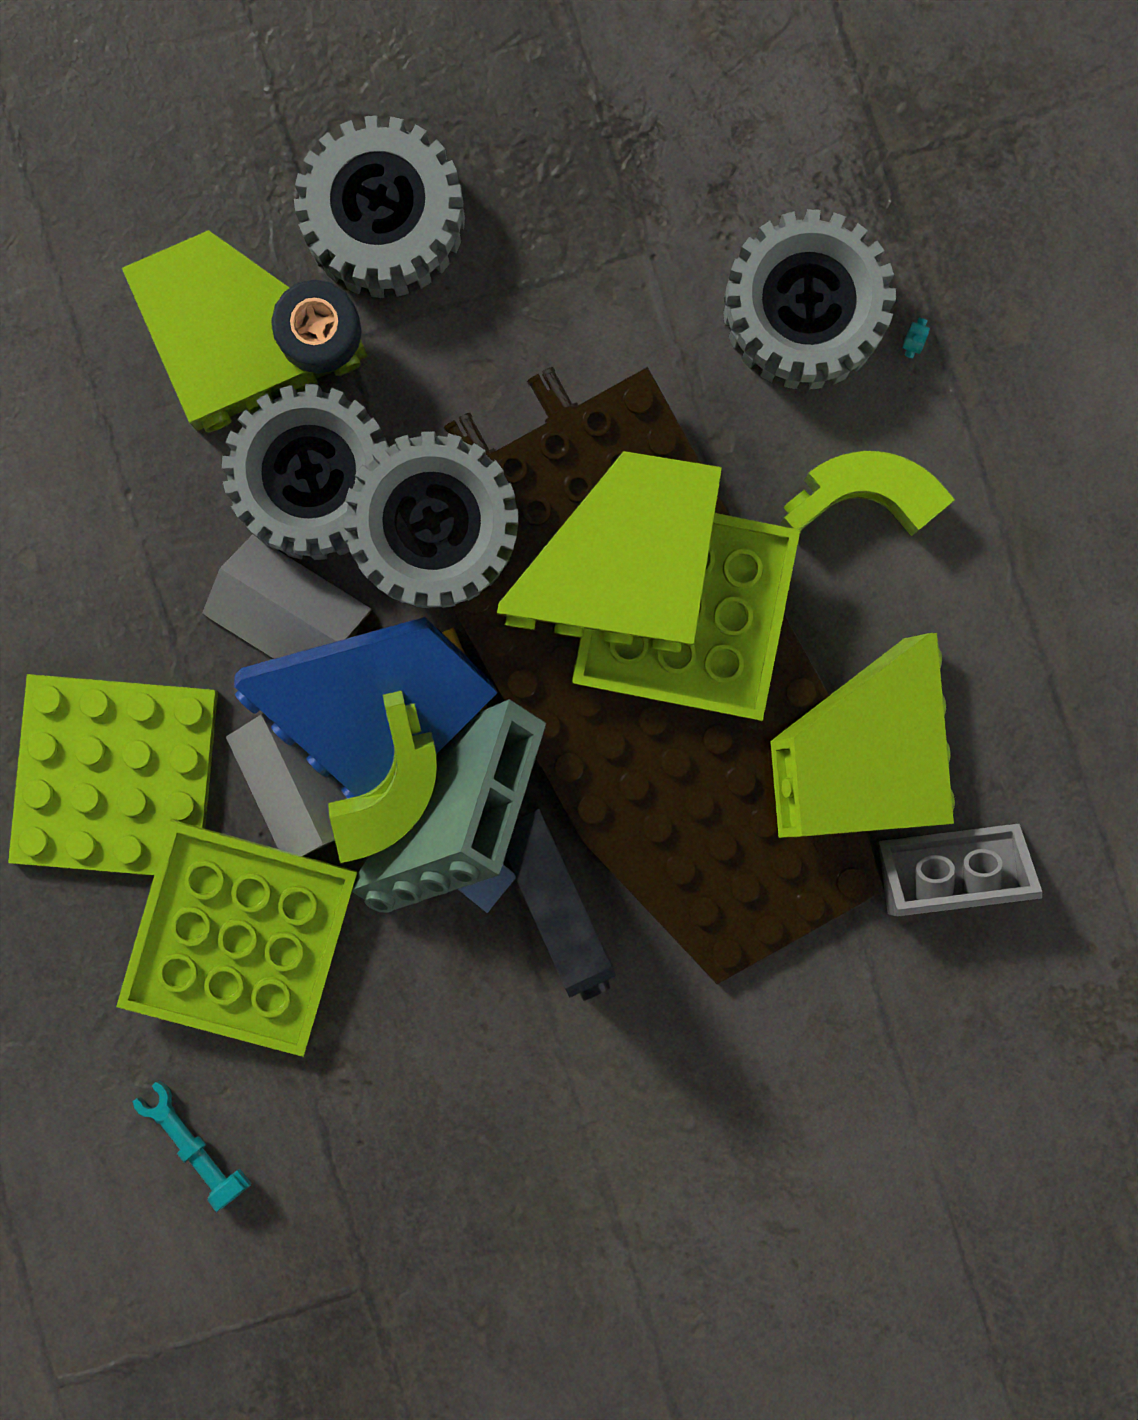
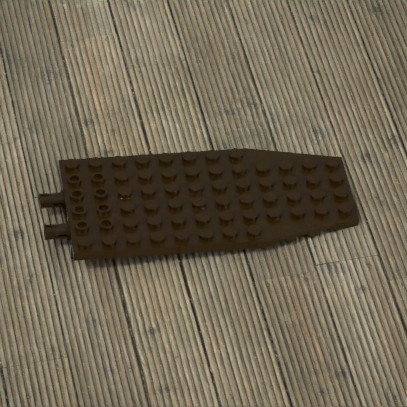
M550 367L542 371V376L550 390H547L539 374H536L527 381L548 416L545 424L496 451L494 448L489 450L472 419L471 413H466L459 417V421L467 434L466 437L463 436L455 420L443 427L446 432L462 437L463 442L469 445L475 443L485 450V454L493 462L497 461L504 470V476L508 483H511L515 494L516 508L518 509L517 537L507 566L504 567L498 579L491 586L480 592V595L469 601L457 603L452 608L504 701L510 699L546 723L536 759L582 841L716 984H719L883 892L867 831L779 838L771 740L829 696L785 615L783 616L763 721L573 684L572 678L580 637L554 633L555 624L536 621L534 630L505 625L507 616L497 615L498 604L623 451L701 464L648 367L579 405L577 402L572 404L555 373L556 370L554 367ZM437 488L430 489L427 496L445 502L449 507V512L435 516L432 510L423 513L425 521L412 528L409 519L416 502L408 499L399 510L425 557L435 556L437 548L421 543L416 538L415 533L429 529L433 535L439 534L441 532L440 523L453 517L455 527L448 542L452 546H458L464 539L469 525L468 513L459 498L447 490ZM717 495L715 513L730 516L719 495Z

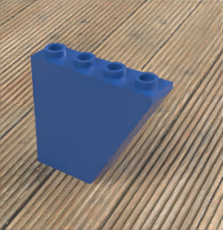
M426 617L243 667L235 674L234 687L238 690L235 696L241 704L254 714L262 711L274 722L271 728L282 741L289 746L296 742L309 754L306 759L319 774L326 778L332 774L344 785L341 791L347 799L363 795L376 788L391 769L394 759V744L385 710L384 694L402 691L405 705L415 703L421 732L412 734V736L431 732L437 754L498 693L493 680Z

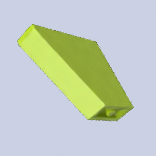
M209 230L122 268L186 417L196 431L205 429V432L219 430L232 422L231 416L248 410L249 413H255L261 407L256 400L268 394L271 400H274V397L281 395L279 388L291 385L296 392H305V384L317 385L318 378L332 372L336 376L347 374L361 365V359L368 357L360 339L359 347L350 361L335 371L318 374L303 371L289 362L274 339L271 324L274 306L289 287Z
M623 451L498 604L497 615L507 616L505 625L534 630L536 621L555 624L554 633L583 637L584 629L603 631V641L632 645L633 636L653 639L651 648L662 651L680 653L682 644L693 645L722 467Z
M927 633L902 639L771 740L779 838L954 824L953 809L955 798L951 790L949 774L951 752L946 740L944 718L946 700L942 694L940 672L942 654L938 647L937 633Z

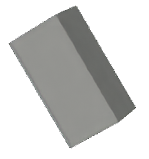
M252 534L219 569L202 614L275 659L356 636L372 609L282 552L269 547Z
M263 713L226 736V739L278 849L300 856H307L335 842L329 818L328 803L347 799L341 791L344 785L332 774L327 778L319 774L307 761L306 757L309 754L296 742L289 746L282 741L271 728L274 722Z
M1020 824L879 841L887 914L905 916L1042 898V889Z

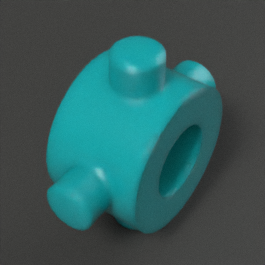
M919 317L917 323L912 321L907 331L902 348L906 349L904 355L908 358H913L915 353L920 355L930 330L926 326L927 320Z

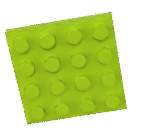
M715 513L694 644H682L681 652L676 653L652 649L653 639L633 636L632 645L603 641V631L584 629V635L580 637L572 683L763 721L800 530Z
M27 674L8 863L155 875L171 819L205 829L218 691Z
M171 819L116 1007L304 1057L357 871Z

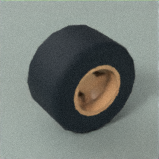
M316 279L298 282L284 291L274 306L271 320L274 339L287 360L299 369L318 374L335 371L348 363L357 351L362 334L359 314L347 293L333 283Z

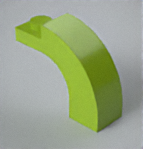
M879 451L852 452L829 459L807 474L804 481L814 493L810 496L804 489L783 507L788 515L783 518L780 525L801 531L832 505L847 499L862 498L872 500L887 508L912 537L954 502L955 499L935 476L911 460Z
M402 691L383 695L394 744V759L389 773L376 788L368 793L328 803L329 818L340 863L371 856L396 843L414 827L432 796L437 771L436 751L432 733L428 732L412 736V734L421 732L415 703L405 705Z

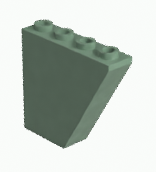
M510 699L477 713L436 754L437 771L435 785L429 803L420 819L396 843L367 858L355 878L352 893L363 898L369 908L378 912L388 913L498 876L546 723Z

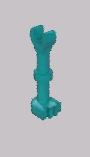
M161 1081L155 1082L152 1087L159 1095L158 1105L154 1108L150 1107L142 1097H138L132 1101L134 1109L144 1117L153 1118L166 1131L180 1149L177 1152L180 1159L184 1163L189 1161L212 1190L207 1201L217 1213L250 1187L252 1183L241 1169L235 1171L228 1178L225 1177L204 1150L206 1143L200 1136L195 1138L175 1113V1109L171 1104L172 1094L170 1088Z

